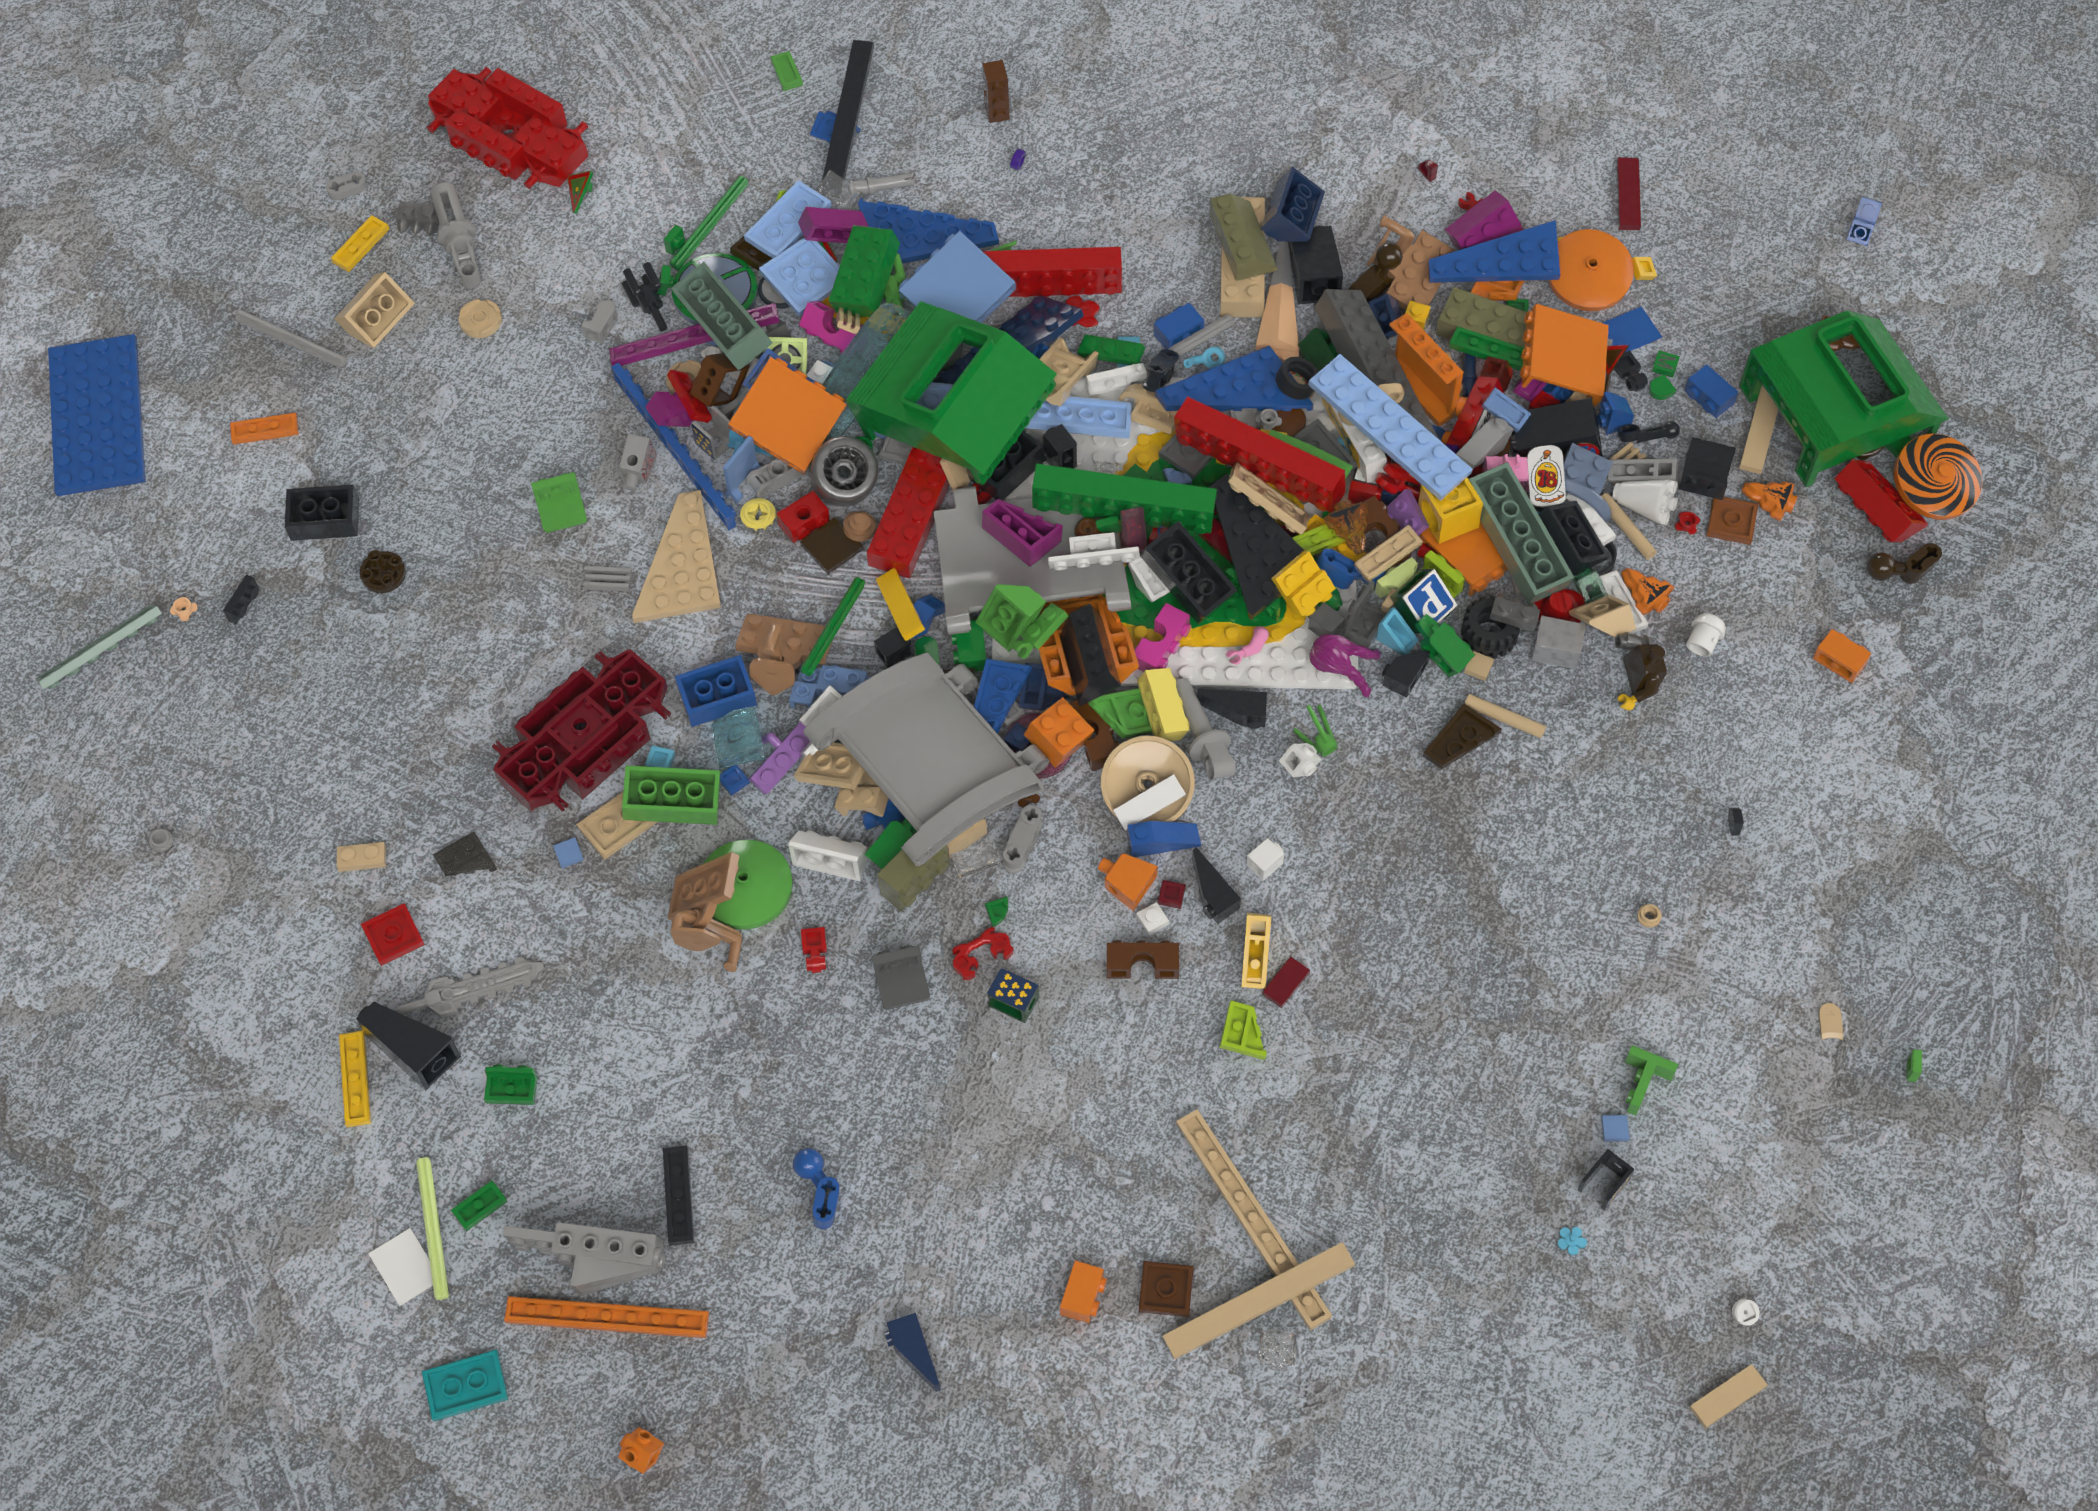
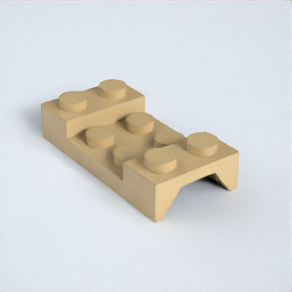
M1059 337L1040 358L1044 364L1057 373L1054 378L1056 386L1045 401L1052 405L1061 406L1069 398L1072 387L1082 376L1089 375L1096 367L1098 352L1094 351L1086 358L1069 352L1064 339Z
M865 771L855 790L840 788L834 807L842 816H847L849 810H866L874 815L883 817L888 797Z

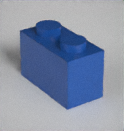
M1187 303L1184 306L1177 307L1172 313L1158 318L1154 322V336L1165 349H1168L1203 329L1204 319L1190 303Z
M1707 364L1688 378L1684 390L1691 399L1697 401L1707 413H1710L1715 418L1733 406L1738 395V391Z

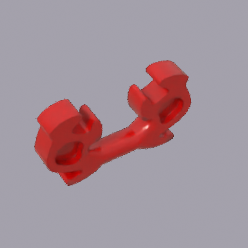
M990 927L970 942L955 946L952 949L953 955H956L953 960L954 971L961 975L963 980L975 978V971H972L971 968L975 967L978 969V961L974 956L968 957L971 951L984 944H991L990 953L993 958L997 959V954L1003 953V959L1008 960L1013 955L1014 948L1010 945V939L1006 933H995V927Z

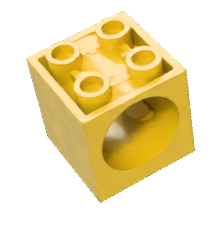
M1468 478L1464 479L1441 501L1421 485L1418 505L1438 544L1479 528L1483 502Z

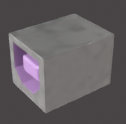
M1541 616L1532 661L1576 669L1581 654L1586 624Z

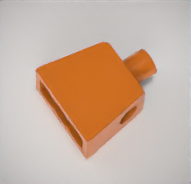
M1125 853L1120 855L1116 863L1104 857L1098 866V870L1107 875L1105 877L1106 890L1132 911L1136 909L1158 875V866Z

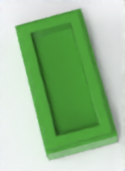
M790 51L770 56L772 66L783 91L803 86Z

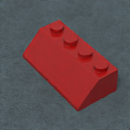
M1852 459L1834 478L1839 484L1838 488L1844 494H1849L1852 497L1854 506L1866 512L1869 522L1874 526H1879L1883 531V537L1889 542L1902 543L1929 525L1919 513L1905 503L1896 488L1870 461Z

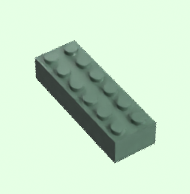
M702 262L670 288L738 371L772 344V341L705 262Z
M1506 462L1470 478V483L1483 502L1480 521L1527 604L1529 605L1552 595L1554 592L1556 593L1567 588L1574 579V576L1510 464Z

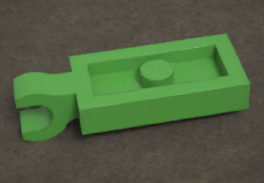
M1051 603L1021 635L1023 640H1017L1011 648L1019 652L1017 655L1020 658H1027L1033 648L1038 650L1069 616L1064 610Z

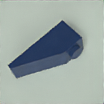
M916 1313L886 1322L888 1331L884 1332L888 1347L894 1346L896 1354L935 1392L941 1391Z

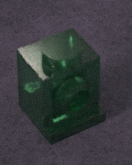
M1592 568L1575 576L1572 580L1578 593L1583 597L1585 604L1608 595L1597 571ZM1591 584L1592 590L1587 592L1586 586Z

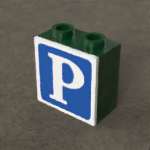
M1420 569L1390 596L1413 633H1420L1415 623L1423 615L1428 614L1439 623L1442 619L1448 617L1457 606L1435 569Z

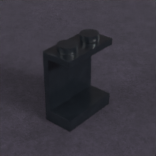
M1692 437L1679 490L1723 500L1736 448Z

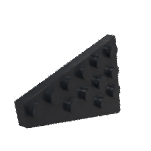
M1225 474L1213 483L1210 488L1217 489L1215 510L1218 513L1223 536L1233 562L1234 572L1247 608L1248 617L1252 620L1282 596L1271 578L1300 555L1304 549L1260 506L1252 504L1247 495L1234 491L1228 482L1230 476Z

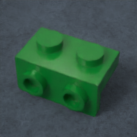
M500 1064L493 1065V1067H485V1074L487 1076L484 1095L485 1103L534 1105L538 1077L533 1068L526 1065L512 1068Z

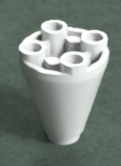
M1673 480L1617 482L1612 497L1619 504L1655 523L1667 525L1670 511H1675L1678 499L1674 497L1678 483Z

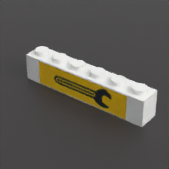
M1316 392L1366 482L1374 481L1380 472L1387 474L1383 470L1387 458L1382 449L1356 426H1349L1341 422L1338 411Z

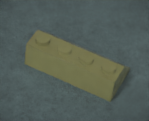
M1231 193L1210 198L1209 215L1235 280L1239 281L1277 271V266L1251 202Z

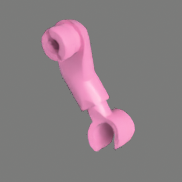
M1257 626L1253 630L1254 636L1248 645L1241 647L1238 651L1234 649L1227 651L1225 654L1227 657H1232L1236 654V657L1229 660V662L1237 665L1241 662L1242 657L1246 658L1259 653L1269 637L1268 630L1262 626Z

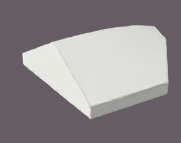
M1141 557L1128 564L1136 587L1151 603L1170 592Z

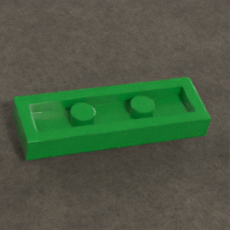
M1085 334L1077 353L1079 356L1086 358L1096 351L1098 352L1097 360L1132 365L1140 363L1145 347L1142 343Z

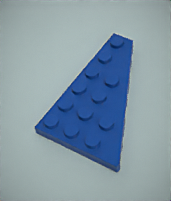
M863 198L857 199L859 211H862L869 227L893 230L900 242L897 253L900 255L902 264L929 259L936 249L940 250L945 245V241L950 235H956L959 231L978 248L999 244L994 222L978 221L973 218L964 220L955 218V215L933 213L929 210L920 212L909 210L907 206L886 204L880 201L871 203L863 201Z

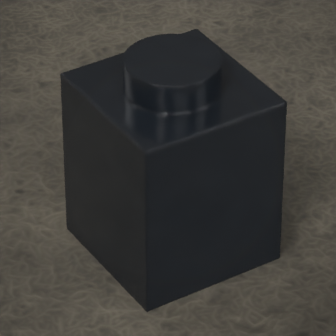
M897 627L874 641L875 652L887 668L911 655L910 639L905 641Z

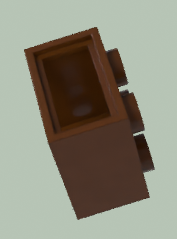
M724 353L706 355L701 362L698 375L693 380L690 394L708 407L729 404L736 399L751 365L747 364L740 369L739 377L731 395H729L720 387L726 373L738 371Z

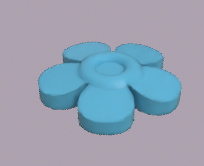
M1566 1227L1560 1230L1559 1235L1561 1239L1557 1242L1560 1249L1564 1250L1568 1247V1253L1576 1255L1579 1251L1578 1248L1583 1249L1586 1247L1587 1240L1581 1237L1582 1230L1580 1228L1574 1227L1571 1232Z

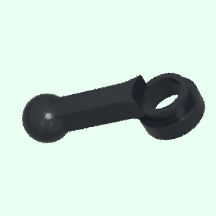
M1669 421L1663 426L1640 430L1639 426L1635 424H1626L1617 428V436L1620 438V441L1633 442L1637 440V444L1664 437L1673 439L1680 433V427L1674 421Z

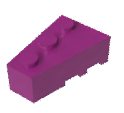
M1494 190L1444 230L1452 244L1461 250L1524 229L1509 201Z
M997 499L982 511V528L1029 567L1062 542L1063 525L1058 523L1055 525L1044 521L1043 517L1039 515L1034 517L1025 513L1024 509L1003 500Z

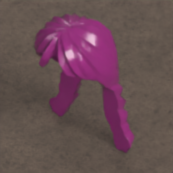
M1325 634L1317 638L1309 653L1311 664L1322 672L1347 676L1359 687L1364 697H1369L1371 688L1368 687V683H1366L1361 673L1351 665L1349 656L1355 655L1365 660H1378L1381 652L1378 649L1370 650L1364 646L1354 644L1340 635Z

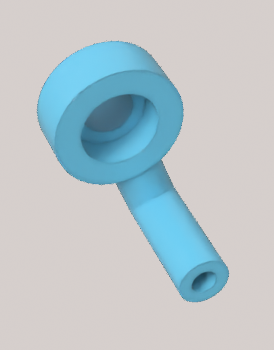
M1212 346L1206 349L1203 355L1191 356L1183 364L1186 368H1189L1193 365L1204 363L1206 367L1211 369L1224 364L1226 356L1220 347ZM1213 353L1218 355L1217 361L1212 359Z

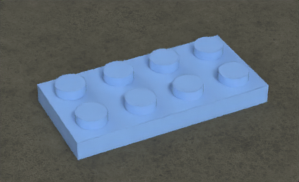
M798 180L744 235V239L771 258H775L794 245L803 236L798 221L805 207L830 208L832 206L831 201Z

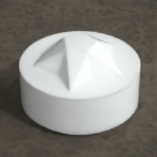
M1740 1299L1732 1307V1316L1739 1324L1752 1325L1759 1318V1307L1752 1300Z

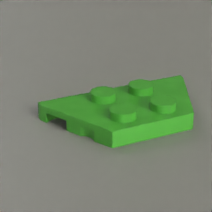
M1139 688L1102 695L1088 702L1089 706L1122 739L1153 733Z

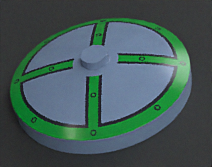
M711 253L696 257L682 266L673 280L672 287L702 262H705L746 311L754 307L758 296L757 280L753 270L743 260L729 254ZM672 291L673 302L678 313L691 324H699Z

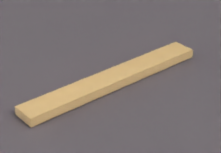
M1341 1242L1162 1336L1174 1360L1347 1271L1354 1267L1355 1263L1344 1243Z

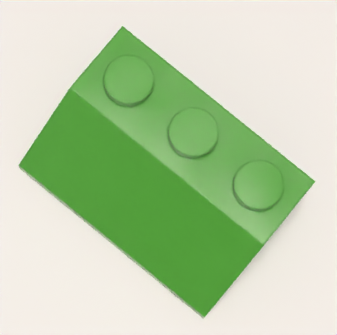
M997 584L975 623L1010 652L1014 642L1023 640L1021 635L1036 620L1046 601L1029 586Z

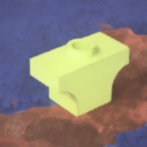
M1411 557L1398 567L1390 568L1386 575L1377 580L1375 593L1382 598L1388 596L1392 589L1398 590L1416 574L1418 563Z

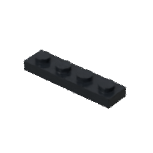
M688 1146L662 1148L669 1246L695 1243Z

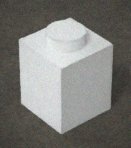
M1267 838L1247 855L1246 866L1264 881L1283 864L1284 851L1276 842L1272 843Z

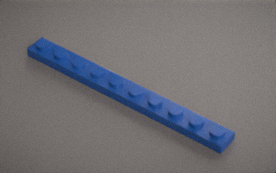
M619 363L611 366L614 380L695 487L701 490L702 496L726 528L731 530L736 527L735 517L737 515L733 507L726 505L721 491L713 488L712 480L707 474L703 475L700 471V464L695 458L691 459L686 445L678 442V436L675 431L667 426L657 425L645 408L650 398L646 399L643 396L644 392L638 383L634 384L628 369H623Z

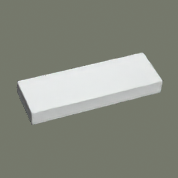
M1615 570L1596 577L1595 582L1603 596L1611 595L1630 604L1636 630L1629 633L1633 634L1646 629L1648 622L1635 607L1636 602L1631 597V593L1618 571Z
M1173 774L1114 809L1113 812L1126 831L1127 825L1142 822L1186 796V793Z

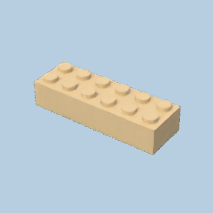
M1241 197L1251 202L1259 225L1262 227L1265 218V197ZM1221 245L1220 317L1229 314L1232 317L1262 318L1264 313L1265 274L1236 281Z

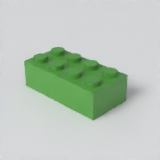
M626 765L622 802L623 820L717 825L720 770Z

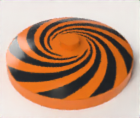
M1942 434L1918 436L1902 448L1895 460L1893 470L1894 482L1900 496L1910 508L1925 517L1936 520H1948L1959 517L1967 512L1980 496L1982 489L1980 466L1972 452L1952 437Z

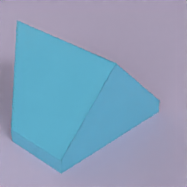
M1392 607L1379 623L1376 640L1401 655H1408L1419 641L1397 607Z

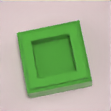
M1913 1049L1907 1058L1906 1079L1907 1081L1916 1082L1922 1073V1050Z

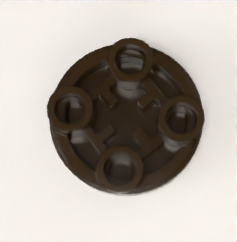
M373 550L369 552L368 557L361 564L359 573L363 585L368 590L374 593H388L397 589L402 584L406 576V569L399 555L389 551Z

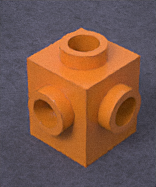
M638 1427L631 1434L627 1433L621 1440L620 1446L622 1448L618 1458L629 1467L644 1474L656 1464L664 1443L650 1432Z

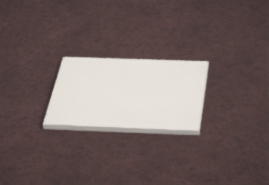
M411 1228L368 1253L399 1306L433 1286L430 1260Z

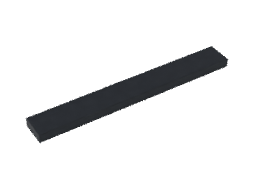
M853 39L819 191L823 196L841 198L875 46L874 42Z

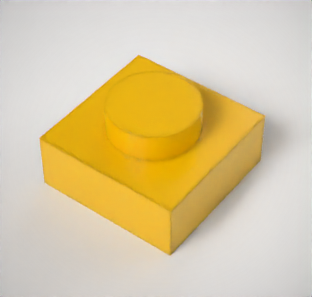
M1651 257L1632 258L1636 280H1653L1657 277Z

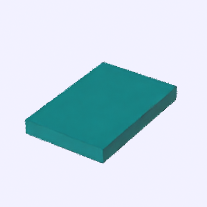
M497 1349L422 1371L433 1422L509 1400Z

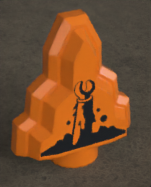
M1785 481L1780 484L1770 482L1766 485L1758 482L1744 483L1741 491L1749 499L1758 502L1761 509L1769 512L1770 517L1779 521L1782 520L1785 512L1792 513L1798 497L1793 495L1795 484Z
M1626 568L1621 572L1623 581L1631 590V597L1636 602L1635 607L1642 615L1650 613L1653 609L1660 613L1669 604L1671 599L1668 595L1674 589L1672 584L1666 580L1660 581L1654 576L1646 577L1641 572Z

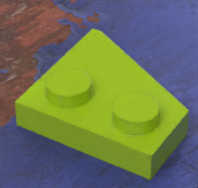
M1232 1000L1229 1002L1219 1048L1265 1060L1267 1052L1262 1045V1034L1256 1022L1257 1016L1253 1006Z

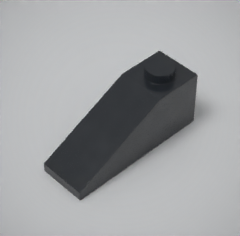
M1197 689V697L1202 707L1240 726H1246L1251 729L1265 727L1267 692Z
M1196 847L1193 849L1192 861L1203 912L1209 919L1213 918L1219 924L1240 909L1241 898Z

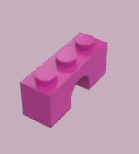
M820 301L807 303L799 326L804 328L807 334L822 338L823 343L838 347L840 352L847 356L862 352L870 329L860 324L857 334L841 328L838 331L832 322L835 313L834 309Z
M1167 603L1164 605L1156 617L1154 631L1164 638L1158 642L1142 638L1135 649L1139 664L1138 670L1144 672L1145 670L1167 667L1168 658L1171 654L1174 655L1180 646L1179 641L1190 632L1189 614Z

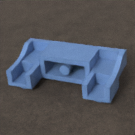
M822 665V668L815 669L811 676L802 674L800 669L798 680L795 681L789 698L790 707L795 708L798 703L805 704L809 708L815 702L817 696L819 697L829 685L843 696L871 677H868L867 672L861 669H846L837 665Z

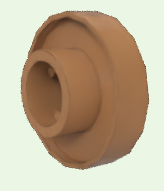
M856 511L845 517L843 531L849 539L863 542L874 536L876 522L870 514Z

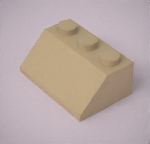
M386 272L375 274L334 319L349 335L371 348H375L415 303Z

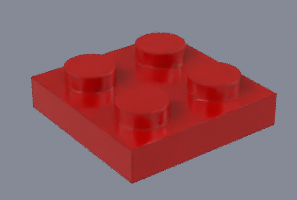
M405 903L361 923L381 966L425 945Z

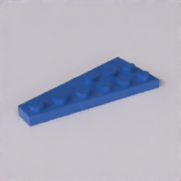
M1556 220L1429 259V283L1559 280L1560 266Z

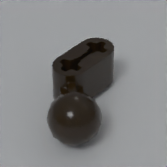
M1395 243L1382 244L1376 252L1378 265L1371 266L1348 290H1361L1368 304L1369 301L1378 298L1391 285L1392 279L1387 276L1389 270L1397 268L1402 262L1403 253L1400 247Z
M1927 543L1909 557L1906 562H1897L1887 553H1876L1869 558L1866 569L1874 580L1885 581L1893 575H1900L1904 582L1914 584L1934 568L1942 556V550L1937 544Z

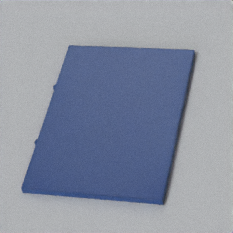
M1642 306L1603 322V324L1608 325V339L1613 340L1612 346L1629 345L1626 352L1662 338V335Z

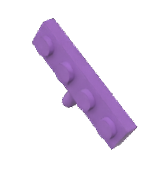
M800 721L782 741L772 732L764 734L759 738L761 744L771 743L775 747L772 753L748 778L764 795L771 791L802 756L800 752L810 742L803 733L805 726Z

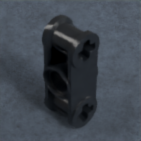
M1169 349L1161 350L1147 365V377L1143 381L1142 387L1147 391L1156 392V390L1168 384L1171 378L1174 377V367L1179 359V354Z

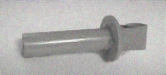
M1187 678L1176 680L1177 692L1183 702V711L1189 721V728L1195 739L1189 746L1188 752L1190 757L1195 761H1202L1210 780L1234 776L1236 771L1235 762L1227 749L1231 743L1229 734L1224 730H1213L1190 681Z

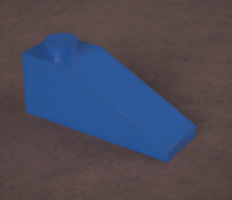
M1147 821L1127 825V838L1130 853L1133 857L1201 847L1196 823Z

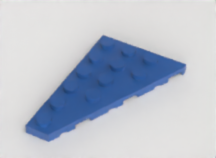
M1270 346L1160 388L1155 393L1156 398L1166 411H1178L1187 396L1218 411H1242V408H1257V411L1273 409L1275 411L1307 409V411H1311L1314 405L1309 398L1305 400L1293 399L1285 395L1278 388L1276 373L1283 363ZM1288 372L1289 376H1290L1295 382H1297V381L1294 379V377L1291 375V373Z

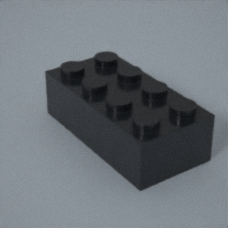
M1179 521L1146 546L1140 554V557L1198 625L1237 592V588Z

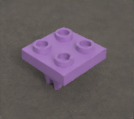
M1404 490L1387 506L1388 515L1391 519L1394 518L1398 522L1400 530L1410 525L1419 536L1429 527L1411 490Z

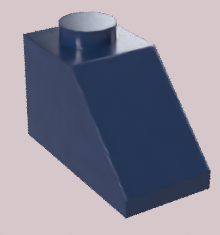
M1389 294L1369 301L1370 308L1386 339L1398 335L1389 326L1391 322L1402 316L1398 301Z

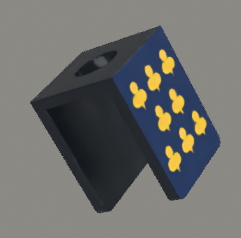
M1609 1149L1604 1152L1585 1175L1578 1188V1191L1581 1193L1603 1165L1620 1176L1622 1179L1604 1200L1601 1207L1604 1211L1629 1182L1635 1170Z

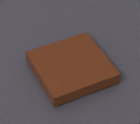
M1723 497V500L1713 498L1706 536L1751 545L1759 504Z

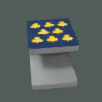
M712 406L710 410L714 424L713 428L706 432L695 421L691 423L695 444L713 460H716L729 449L727 443H730V429L728 428L730 420L715 406ZM713 438L721 439L722 443L715 447Z

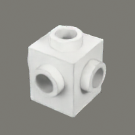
M1295 743L1286 750V753L1279 762L1292 777H1308L1316 771V765L1322 759L1316 754L1317 751L1312 745L1308 743Z

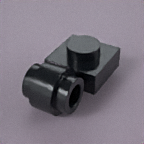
M1631 351L1625 352L1614 370L1621 379L1628 377L1626 379L1627 388L1630 391L1634 390L1637 392L1645 388V385L1648 384V379L1644 373H1639L1641 365Z

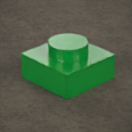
M676 224L663 239L667 253L674 255L685 242L683 228Z
M662 266L659 275L661 288L657 290L659 295L666 296L668 288H672L674 276L670 275L671 266Z

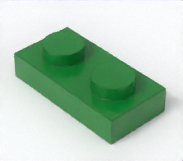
M490 1181L454 1207L451 1212L467 1232L508 1201L495 1183Z

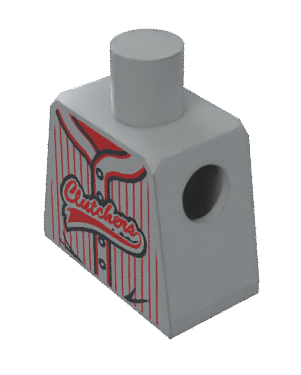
M628 434L620 463V470L625 478L622 487L627 490L635 491L637 483L646 484L657 458V453L650 438Z

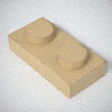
M384 842L337 847V869L339 872L386 867V845Z

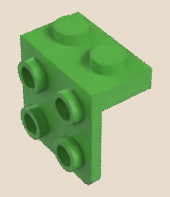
M575 472L564 473L557 477L540 479L537 482L531 483L545 532H553L587 522Z

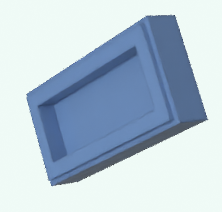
M1496 387L1481 406L1493 416L1505 420L1509 426L1514 428L1515 432L1521 429L1531 415L1530 412Z

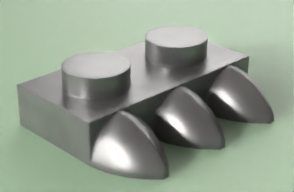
M400 202L395 218L400 234L404 233L410 225L414 235L421 232L424 226L428 236L433 235L437 231L439 220L434 205Z
M1503 593L1496 596L1489 619L1534 632L1540 609L1537 608L1535 603H1531L1528 606L1523 605L1519 598L1513 601L1507 600Z

